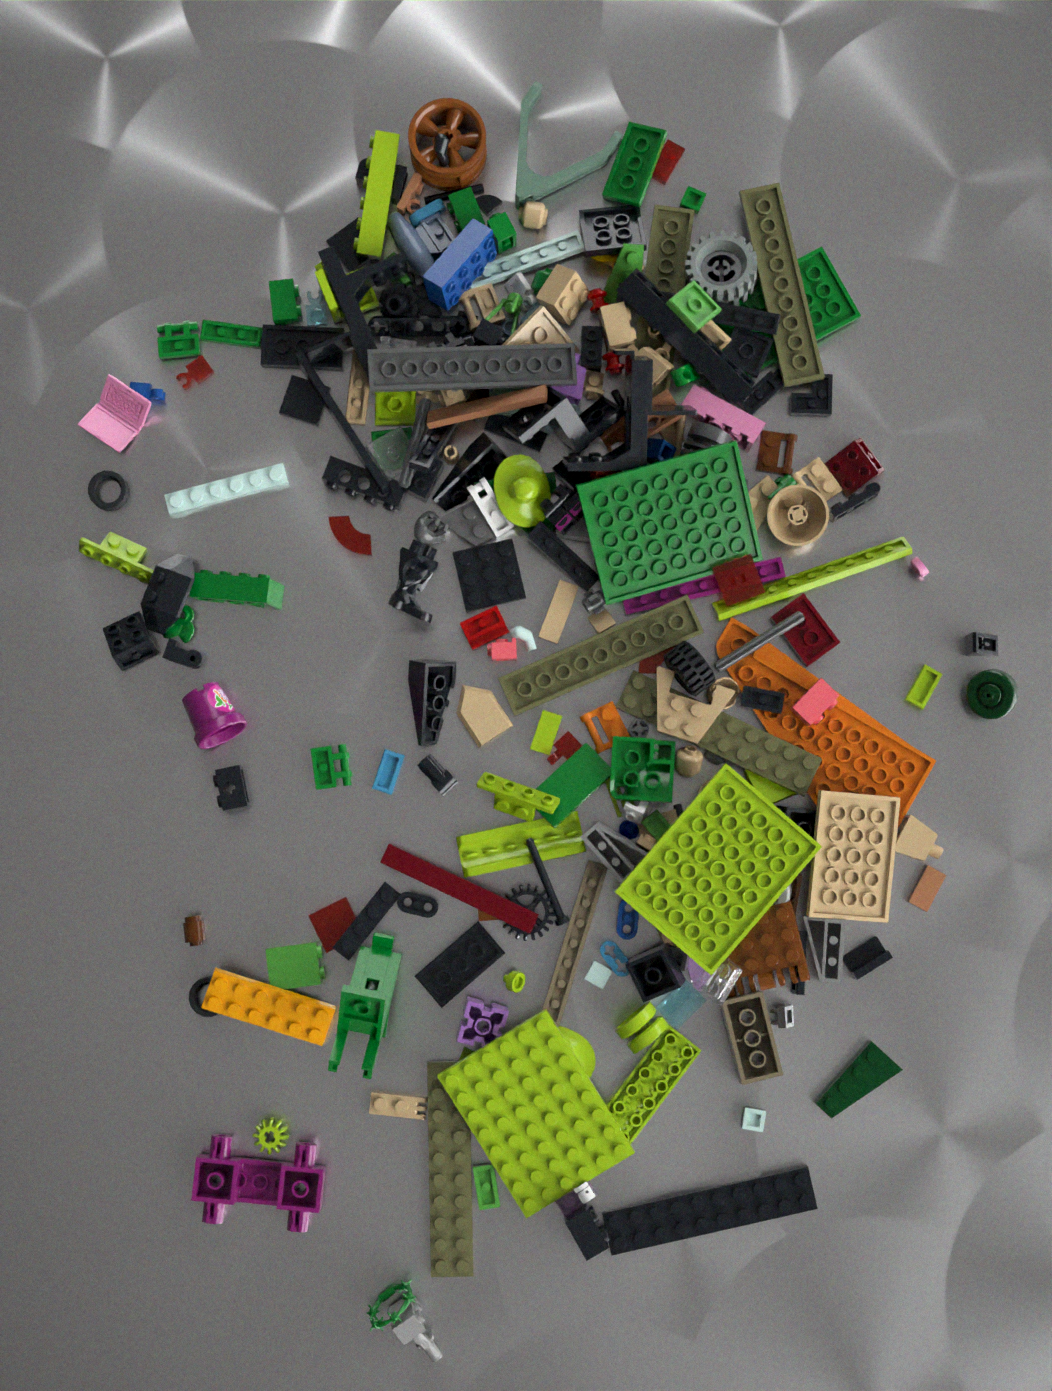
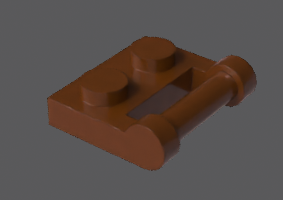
M762 430L755 471L783 476L789 474L792 476L793 469L791 467L794 446L798 435ZM781 441H785L787 444L783 467H777Z

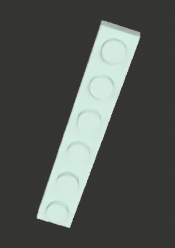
M579 231L568 233L489 262L485 266L482 275L472 282L470 289L490 283L493 285L512 278L518 272L523 274L584 252V243Z
M283 463L165 494L164 497L169 515L172 516L287 485L289 481Z

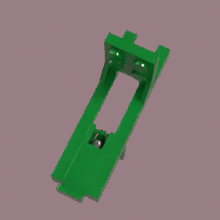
M375 932L371 948L360 946L350 986L343 984L341 990L337 1033L329 1058L328 1071L337 1073L348 1032L353 1031L370 1035L361 1070H364L363 1078H372L381 1039L386 1037L390 1005L401 964L402 954L392 952L394 936Z

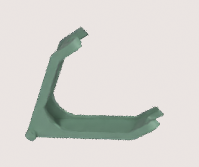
M537 81L534 82L521 102L515 208L518 210L520 207H524L525 202H534L606 166L621 144L623 134L616 130L602 151L551 176H541L534 173L526 162L528 114L542 94L541 87L543 85Z

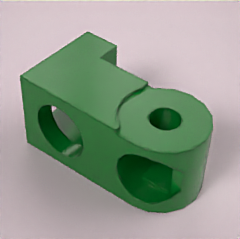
M691 362L670 372L676 388L700 378Z

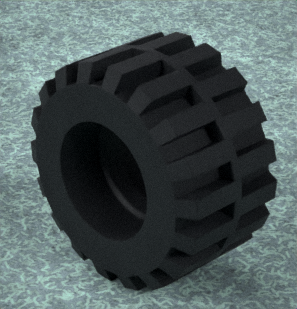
M683 640L664 655L666 666L669 670L675 671V679L689 694L696 697L716 681L709 664L689 642Z

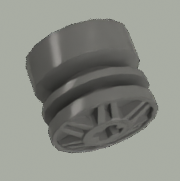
M693 422L687 435L692 442H684V449H681L679 456L729 442L732 437L713 425Z

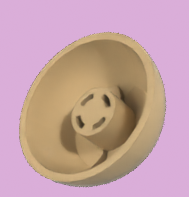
M791 485L780 490L772 498L767 511L768 525L774 536L781 542L792 546H804L816 541L824 533L829 521V508L825 498L816 489L807 485Z

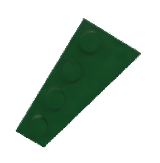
M869 1041L819 1097L815 1104L832 1119L903 1069L872 1041Z

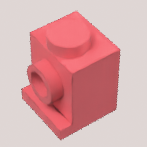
M512 638V642H508V639H496V642L487 644L488 656H492V661H517L516 638Z

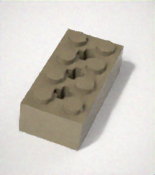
M757 990V992H749L719 1000L739 1083L746 1085L782 1076L783 1071L763 991ZM745 1011L750 1014V1017H747L748 1021L741 1019V1015ZM750 1032L756 1035V1037L753 1038V1042H750L748 1039H746V1036H748V1033ZM755 1053L761 1056L757 1063L751 1060Z

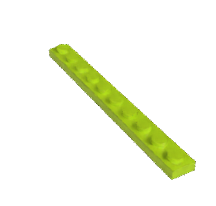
M903 536L712 603V608L719 621L728 619L752 609L913 554L912 547Z

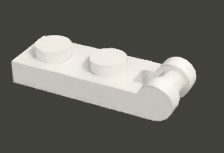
M485 477L480 479L476 485L467 487V490L496 537L514 527L502 515L497 505L495 493ZM484 489L487 494L480 498L478 492Z

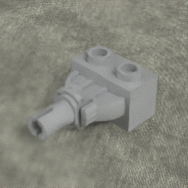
M400 1299L387 1308L388 1312L392 1315L394 1310H396L397 1313L405 1300ZM415 1299V1303L413 1301L409 1303L406 1310L399 1315L402 1322L399 1320L395 1324H393V1321L390 1322L392 1330L403 1345L414 1340L418 1350H424L432 1362H437L442 1357V1352L434 1343V1334L431 1331L427 1332L425 1329V1317L421 1312L423 1309L419 1301Z

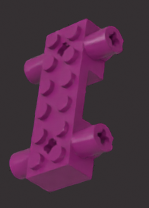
M212 1134L209 1154L200 1153L196 1157L191 1201L204 1202L202 1222L222 1224L225 1204L234 1205L236 1202L273 1205L277 1206V1209L289 1210L287 1230L299 1233L307 1232L310 1212L320 1213L323 1202L326 1166L315 1165L317 1144L297 1142L293 1163L231 1157L232 1136ZM215 1175L221 1178L219 1183H216V1179H213ZM300 1183L306 1186L303 1192L300 1191V1188H297Z

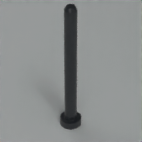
M530 837L526 839V845L546 894L551 898L550 904L554 905L553 911L557 918L554 922L556 926L563 925L570 921L568 915L564 916L535 842Z

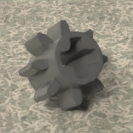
M591 589L584 593L585 599L582 600V604L589 614L594 611L597 615L604 611L603 605H605V600L600 590L594 592Z

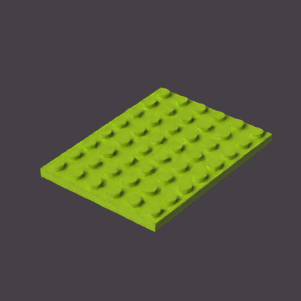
M725 763L614 892L712 976L822 846Z
M547 1009L542 1010L437 1074L438 1079L526 1218L635 1153L632 1145Z

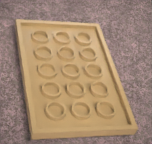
M818 790L814 840L822 848L811 860L806 916L888 923L900 797Z

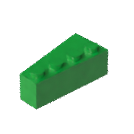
M200 570V573L194 572L195 580L189 595L191 598L225 603V600H228V603L235 605H244V602H247L248 605L264 608V604H267L274 609L282 610L285 586L270 579L271 576L258 574V577H251V574L239 573L238 576H234L231 572L220 571L219 574H213V571Z

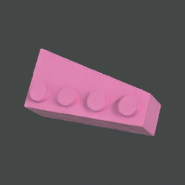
M693 385L681 404L690 405L697 410V415L688 416L698 422L707 423L725 431L732 437L731 441L736 440L738 447L747 453L766 424L722 398L709 393L703 386Z

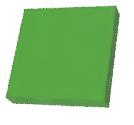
M694 280L666 303L694 334L722 310Z

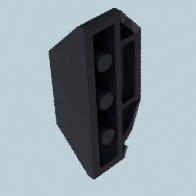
M177 553L155 566L140 603L147 630L164 635L166 630L179 619L195 580L193 558Z

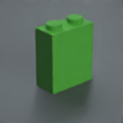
M318 941L265 949L269 984L272 986L291 989L320 985L323 983L322 979H326L324 966L321 967L320 958H323L322 946H318Z

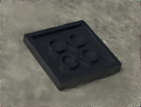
M622 205L579 210L586 257L619 254L623 243L644 245V251H647L640 207Z
M512 539L452 552L466 613L526 599Z

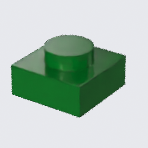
M688 186L681 200L680 207L695 210L694 213L698 214L706 193Z

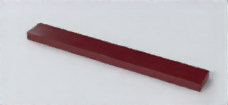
M388 844L380 863L529 934L539 914L391 844Z

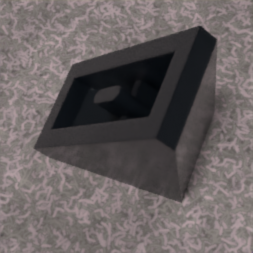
M972 632L965 636L966 656H998L997 635Z

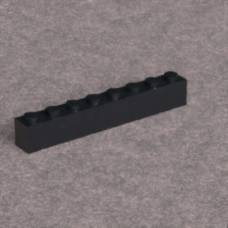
M637 268L616 289L619 297L624 302H629L634 307V312L638 316L644 317L654 331H659L663 335L664 341L671 346L673 345L683 359H688L693 364L694 370L699 374H703L713 388H718L726 401L732 402L735 405L753 387L755 382L705 333L699 329L694 334L666 305L669 299Z

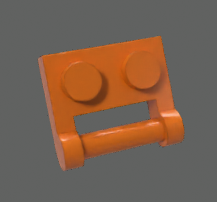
M613 701L579 717L581 722H584L596 746L595 751L597 754L612 748L613 736L630 737ZM596 716L609 741L603 744L592 721V718Z

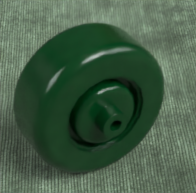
M987 669L977 673L969 681L966 688L968 706L976 715L984 719H998L1007 715L1014 709L1018 701L1019 693L1015 680L1008 673L999 669Z

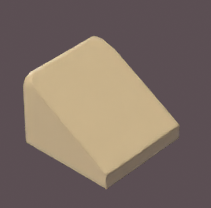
M606 608L597 615L594 613L587 617L597 634L616 625L615 620Z

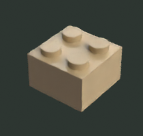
M557 264L535 298L556 321L570 326L583 304L587 301V295L590 294V290L576 271Z

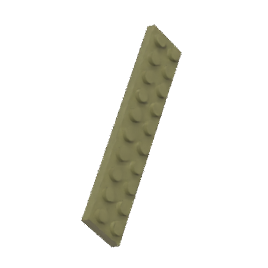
M780 183L739 191V197L749 240L753 246V251L757 255V274L766 312L781 314L777 335L772 334L783 386L789 387L822 380L825 378Z
M656 204L654 206L645 276L661 291L677 294L684 288L686 276L685 260H687V253L690 248L695 210ZM639 316L635 347L638 350L643 347H650L654 351L662 348L665 344L663 335L659 333L655 338L650 337L647 333L648 321L644 317ZM652 328L650 329L651 333H657V331H654ZM674 346L671 348L669 352L670 357L668 361L672 365L674 362L675 355ZM670 373L653 389L652 398L666 389L670 391Z
M685 595L498 679L514 716H517L674 647L683 640L687 641L704 633V630L688 595Z
M633 670L616 708L657 727V681ZM670 688V693L677 694L695 701H699L673 688ZM724 712L718 715L698 744L691 743L805 797L822 761V758Z
M427 1061L431 1277H470L474 1275L471 1130L437 1077V1074L459 1061Z

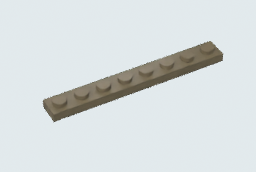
M588 860L542 1009H547L557 1027L561 1023L608 870L604 864Z

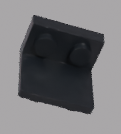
M140 611L103 628L112 658L122 671L159 654L157 646L149 636Z

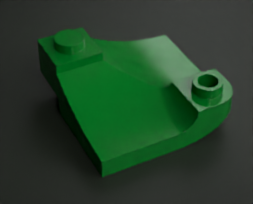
M613 736L610 775L611 796L617 801L672 803L676 741ZM617 788H624V793L618 794Z

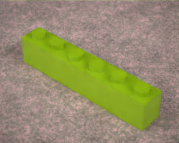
M375 130V136L371 135L369 148H373L372 156H367L366 168L369 169L368 177L364 176L363 189H366L365 197H361L360 209L363 210L362 218L358 217L356 229L360 230L359 238L355 237L353 250H357L356 253L359 257L381 260L400 134Z

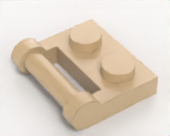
M492 283L469 289L459 298V302H462L469 320V328L472 333L476 331L481 320L477 321L469 299L475 298L480 314L485 319L500 304ZM502 308L489 322L495 325L505 322Z
M819 457L792 475L797 484L806 485L801 478L805 475L813 487L825 498L826 502L843 490Z

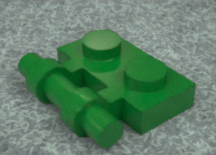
M184 320L183 323L172 324L171 322H165L164 325H157V333H165V337H157L159 358L170 359L201 356L199 335L191 334V330L199 329L198 321L190 322L189 320ZM183 331L184 335L173 336V332Z
M346 744L338 745L339 753L335 754L332 752V746L310 749L316 790L337 787L336 779L340 778L343 780V786L352 785V770H349L348 762L350 755L347 752ZM334 760H340L341 772H335Z

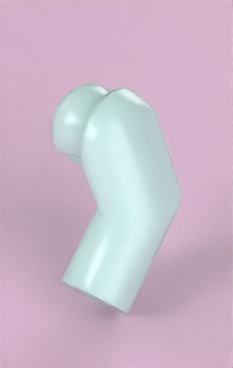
M516 626L511 629V637L523 640L527 652L537 649L531 631L522 626Z

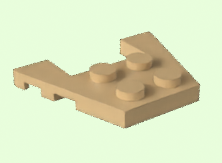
M657 666V732L698 744L733 697L735 690L717 685L712 703L708 705L670 693L675 671Z

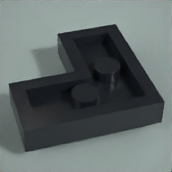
M824 374V379L811 382V393H791L790 415L831 416L833 374Z

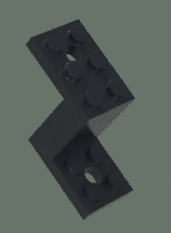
M549 386L547 387L546 403L521 408L501 425L506 432L523 444L525 441L530 440L541 428L550 424L559 439L579 453L581 450L586 449L593 440L603 435L605 430L611 425L617 423L624 415V411L620 406L602 396L578 416L567 397Z

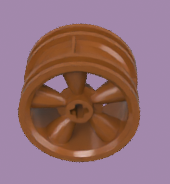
M440 98L430 101L415 113L408 129V142L413 169L416 173L422 175V182L435 190L443 192L472 185L482 174L487 159L486 129L479 113L468 103L454 98ZM446 124V126H442L440 128L437 127L439 125ZM461 126L467 129L469 133L461 135L457 128ZM440 133L446 135L450 142L446 153L450 161L449 167L433 165L437 158L434 151L435 137ZM423 136L432 137L433 145L419 151L418 147ZM461 146L476 149L472 157L466 162L458 153Z

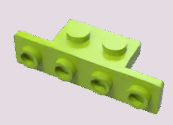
M111 531L100 545L84 537H81L79 540V552L86 557L98 560L102 564L113 567L123 574H128L142 583H149L154 570L140 564L146 555L147 548Z
M484 772L477 782L478 788L495 794L493 809L532 822L535 818L536 809L553 814L560 803V798L488 772Z

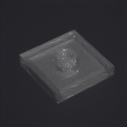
M401 427L394 429L365 447L387 482L401 474L409 439Z

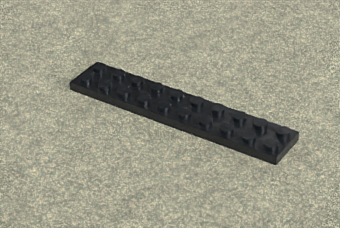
M802 1166L603 1211L602 1216L605 1229L609 1234L610 1240L608 1243L611 1256L811 1211L818 1209L809 1168L808 1166Z

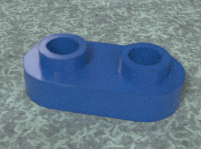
M621 900L618 905L616 931L622 939L630 940L637 934L639 913L633 907L631 912H626L625 906L628 903ZM625 925L630 926L631 930L629 933L623 932Z

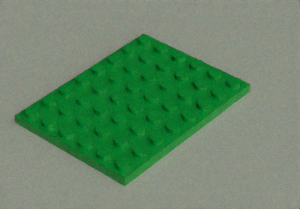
M736 440L576 485L606 605L763 560Z

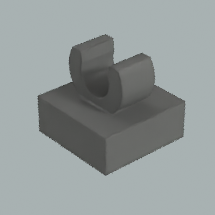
M783 1005L770 1010V1013H776L778 1020L771 1021L772 1025H778V1028L794 1026L793 1005Z

